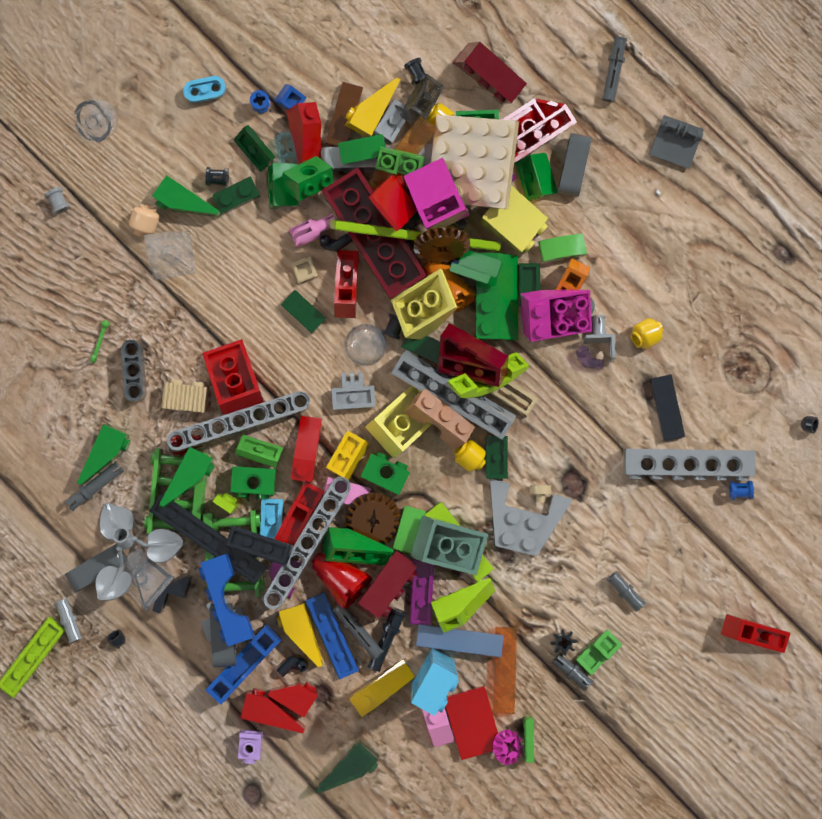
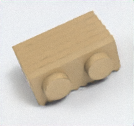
M170 379V383L164 382L161 408L206 413L209 388L204 387L203 382L191 381V385H184L183 380Z

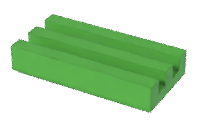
M524 716V759L527 763H534L533 717Z

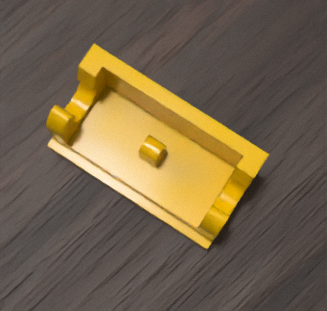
M347 430L326 468L350 480L370 443Z

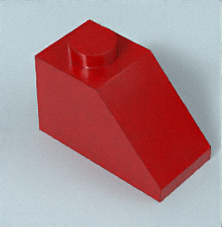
M297 682L272 688L268 696L305 718L319 693L316 691L317 688L311 683Z

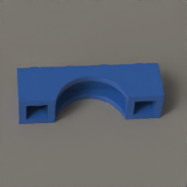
M225 554L201 562L199 573L202 580L207 582L206 594L209 601L214 603L215 609L212 611L215 621L220 622L222 628L219 631L222 642L227 643V646H231L254 638L255 635L249 616L234 613L225 602V586L235 575L229 555Z
M266 624L237 655L236 666L226 667L205 691L221 705L278 645L282 638Z

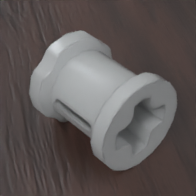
M62 187L54 188L44 194L45 198L50 201L53 215L70 209V204L66 203L63 197Z

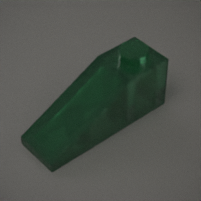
M359 739L320 782L315 791L319 794L363 777L367 772L371 774L379 765L377 763L379 756Z

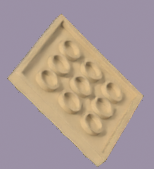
M448 115L436 116L431 163L443 157L465 205L508 209L519 127L518 121Z

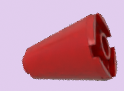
M318 553L311 561L313 563V571L342 609L349 608L361 596L363 586L367 588L371 581V576L368 573L346 562L326 561L325 553Z

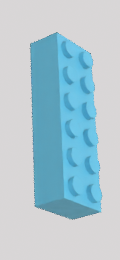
M431 648L411 684L412 704L436 716L438 711L443 712L448 702V697H446L448 692L453 693L459 682L453 658L435 648Z

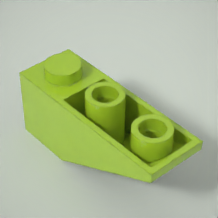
M491 578L480 580L476 584L461 588L450 595L439 597L431 602L443 633L463 626L495 592Z

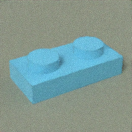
M261 499L260 535L274 539L283 523V499Z

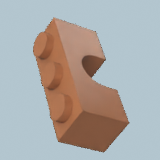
M425 388L414 395L404 411L420 424L429 422L437 426L441 430L438 437L454 449L465 444L475 428L472 423Z

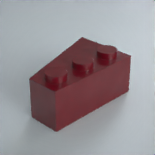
M480 41L468 43L453 62L454 65L474 79L480 87L492 93L493 98L500 104H512L527 84Z
M449 323L440 335L438 372L457 377L466 373L473 381L497 387L501 385L507 375L509 356Z
M396 551L355 607L374 621H377L380 617L385 618L392 609L389 605L393 599L398 601L404 593L402 587L406 581L410 584L417 575L414 571L417 566Z

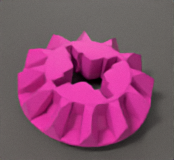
M502 730L496 735L493 741V752L500 763L510 765L517 763V759L522 757L521 750L524 747L521 745L522 738L518 737L517 732ZM505 743H511L510 747L513 751H508Z

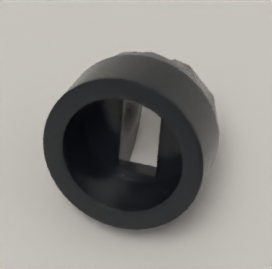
M814 416L804 417L800 424L802 430L815 434L819 425L818 418Z
M118 629L108 635L107 642L113 648L119 649L121 644L125 645L126 637Z

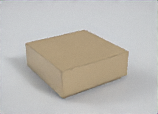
M311 256L291 263L298 284L318 277Z

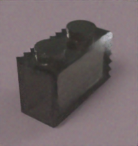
M430 75L423 78L414 87L413 93H411L409 100H407L400 116L414 127L425 122L444 86Z

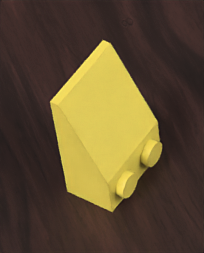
M442 269L437 270L391 299L405 338L420 340L434 332L457 309Z
M412 385L365 426L393 459L432 425L429 422L420 424L404 412L414 395L420 392L419 389Z

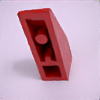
M316 102L298 103L287 110L286 114L298 164H301L315 156L321 159V120Z
M340 250L337 252L334 318H356L359 251Z
M301 416L291 473V479L314 482L322 418Z
M726 614L721 630V635L782 653L786 651L791 634L784 630Z
M253 688L252 691L248 690L246 693L241 719L304 734L306 726L276 700L265 694L264 690Z

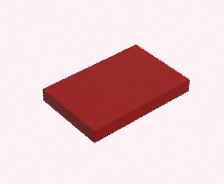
M485 685L446 696L448 697L446 709L461 760L492 752L493 741L498 731Z

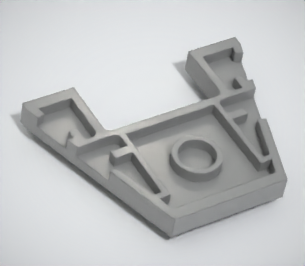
M491 479L495 546L537 556L569 507L572 499L553 494L548 515H542L506 506L505 501L510 483Z

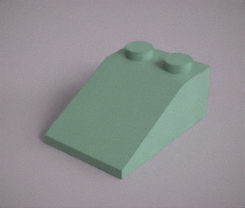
M422 515L410 556L421 562L477 575L488 534Z

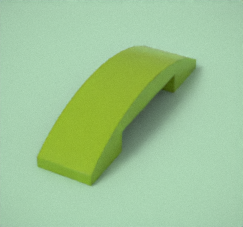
M517 352L508 355L507 375L499 387L473 381L466 373L448 380L447 384L460 398L478 397L491 393L512 382L529 368V364Z

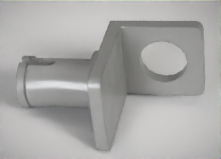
M594 315L591 317L593 334L585 335L584 343H609L610 363H614V334H606L604 315H600L599 323L598 315Z

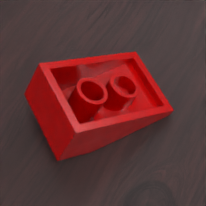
M391 174L373 189L368 198L397 232L418 210L411 193L405 187L407 185L405 180L400 175Z
M242 339L202 353L223 415L264 403Z

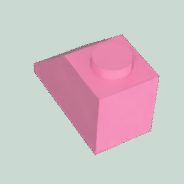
M444 708L442 713L438 711L436 716L423 710L434 747L455 742L446 709Z

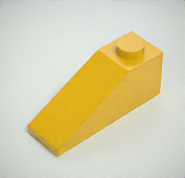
M393 79L354 108L351 107L345 116V119H347L345 126L364 137L372 136L401 79Z
M305 602L281 609L279 616H276L279 627L284 628L285 633L317 667L323 666L324 663Z
M402 659L352 694L350 701L361 717H363L411 681L415 675Z

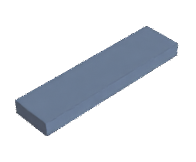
M418 625L416 646L502 657L504 635L453 629L443 633L440 626Z

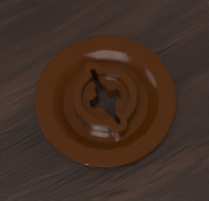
M437 227L424 231L416 237L413 244L414 252L418 255V258H423L424 261L430 260L431 263L435 261L439 263L442 261L449 262V260H457V257H463L464 253L468 252L470 238L460 229Z
M366 493L357 497L351 502L345 515L347 529L353 530L381 544H387L388 541L394 539L401 522L400 511L395 502L380 493ZM373 510H375L376 520H379V522H375L373 530H371L370 521H367V519H371Z

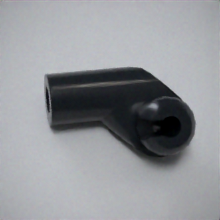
M347 233L337 240L325 234L320 237L319 241L320 246L324 250L338 252L350 244L352 239Z
M290 656L276 670L284 677L291 669L305 672L309 665L304 657Z

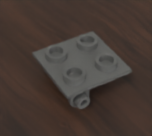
M663 115L649 155L690 169L699 141L703 137L704 129Z

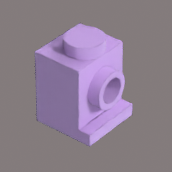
M241 730L239 734L238 758L243 759V763L254 764L256 760L261 758L263 731ZM247 745L253 746L252 752L246 750Z

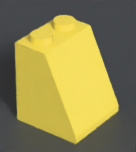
M511 186L508 209L489 208L482 217L481 225L521 255L523 251L528 253L535 244L533 238L536 234L541 236L548 227L545 224L548 218Z

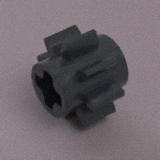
M561 628V633L558 635L554 632L552 633L555 641H551L550 644L557 646L554 650L555 653L561 650L563 655L566 656V651L569 649L575 651L572 643H576L577 640L570 638L573 634L572 631L566 634L564 629ZM562 637L569 641L565 643V647L558 643L562 640Z

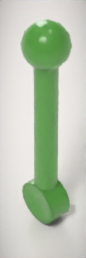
M107 320L101 323L102 329L90 360L92 363H96L106 328L109 327Z

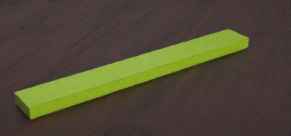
M338 220L330 221L331 229L415 240L418 235L423 233V231L400 229L396 232L392 227ZM470 238V247L500 250L501 242Z

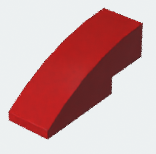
M305 481L274 539L291 544L294 547L321 500L324 490Z

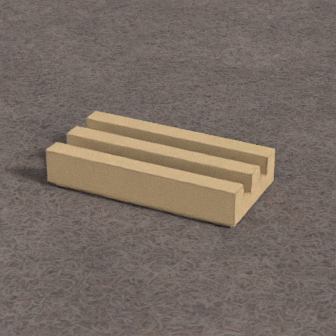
M513 382L507 385L531 399V404L505 387H501L491 393L526 417L538 401V398ZM498 390L503 391L513 399L517 400L518 402L526 406L527 410L525 411L521 407L517 406L507 398L497 393Z

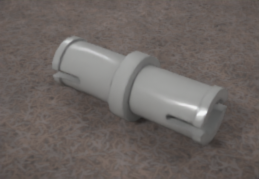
M68 598L55 602L61 618L60 624L64 626L69 643L82 639L76 623L77 617L72 613Z

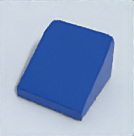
M285 84L274 101L286 110H289L296 104L303 103L307 97L293 86Z

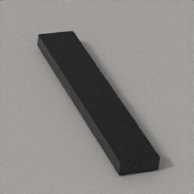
M161 493L149 510L151 513L213 556L219 557L228 554L233 570L255 585L268 568L266 564L253 555L226 547L227 537L175 501L165 509L161 508L159 504L165 494Z

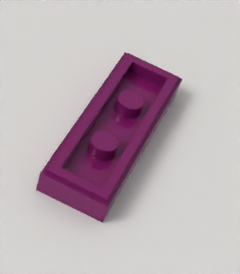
M413 559V563L417 566L414 570L417 575L412 580L410 624L431 625L434 565Z

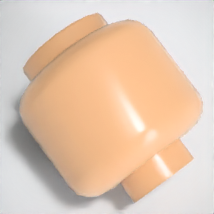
M140 204V207H134L129 220V227L134 230L133 233L135 235L146 237V234H154L159 221V214L156 213L157 209L145 204Z

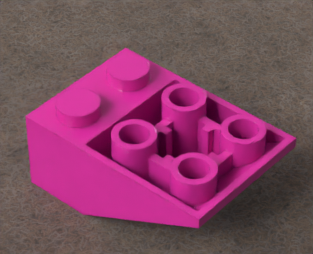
M443 157L404 176L427 230L446 227L469 216Z
M539 290L521 293L523 334L531 342L592 331L590 290Z

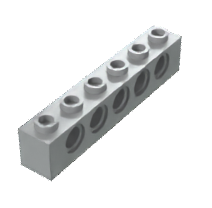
M405 350L392 371V374L420 391L425 388L454 411L500 439L504 438L516 415L483 395L473 398H460L447 384L448 380L453 379V377L438 372V368L408 350Z
M623 449V474L629 475V479H642V475H650V479H663V475H672L671 479L684 480L685 475H691L693 480H706V476H714V480H727V476H736V480L749 481V476H755V451ZM644 458H648L651 461V467L648 470H644L641 467V461ZM666 458H669L673 464L672 468L668 471L662 466ZM688 458L694 463V467L690 471L684 468V462ZM708 459H712L715 462V468L712 471H708L705 467ZM731 459L736 462V469L732 472L727 468V463Z

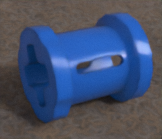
M256 90L251 94L250 103L253 110L260 114L267 112L271 106L267 93L262 90ZM259 98L263 100V105L261 106L258 105Z
M730 481L729 497L731 501H735V498L753 500V482L734 483Z

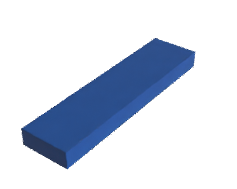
M323 592L305 600L339 680L358 672L359 668L326 593Z

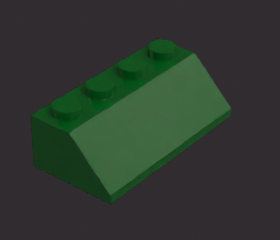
M479 253L500 260L503 264L495 286L475 280V337L481 341H518V255Z

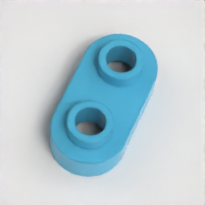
M218 76L196 79L185 84L183 93L191 103L221 98L225 94L226 84ZM214 85L219 86V90L216 92L212 91ZM193 90H198V95H191Z

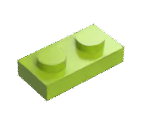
M224 493V495L217 494L213 500V503L230 514L235 513L240 506L236 503L238 499L229 493Z

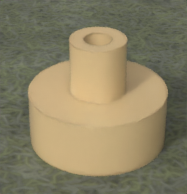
M530 485V494H536V502L544 503L545 494H551V485Z

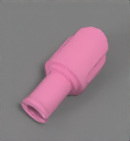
M331 213L317 221L309 219L290 228L289 232L296 247L299 248L320 238L321 232L331 228L330 221L335 220L333 214Z

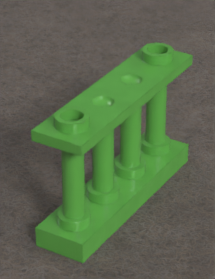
M155 448V452H152L151 465H154L149 510L158 498L159 485L169 486L173 479L171 477H160L161 464L180 465L184 457L162 455L163 449ZM205 476L202 482L191 489L194 490V499H190V501L175 500L176 503L185 509H189V512H192L202 521L207 476ZM150 511L149 516L145 517L144 529H147V534L154 531L155 528L174 529L163 520L156 519V515Z
M257 510L250 511L251 517L223 519L214 517V512L203 513V521L215 530H218L219 527H232V525H251V532L258 534V527H261V515L257 514ZM205 550L206 561L216 558ZM260 578L256 585L251 581L227 583L224 592L255 590V597H260L261 591H265L264 578Z

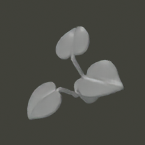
M105 503L100 516V530L106 539L114 540L118 545L116 550L118 551L120 568L107 566L98 573L95 584L97 598L101 601H110L123 596L129 590L132 577L128 572L123 571V549L131 548L133 543L136 542L148 548L147 556L151 561L165 563L171 560L183 546L181 537L170 530L157 529L149 533L148 543H144L137 539V537H133L129 532L133 528L135 521L131 511L124 507Z

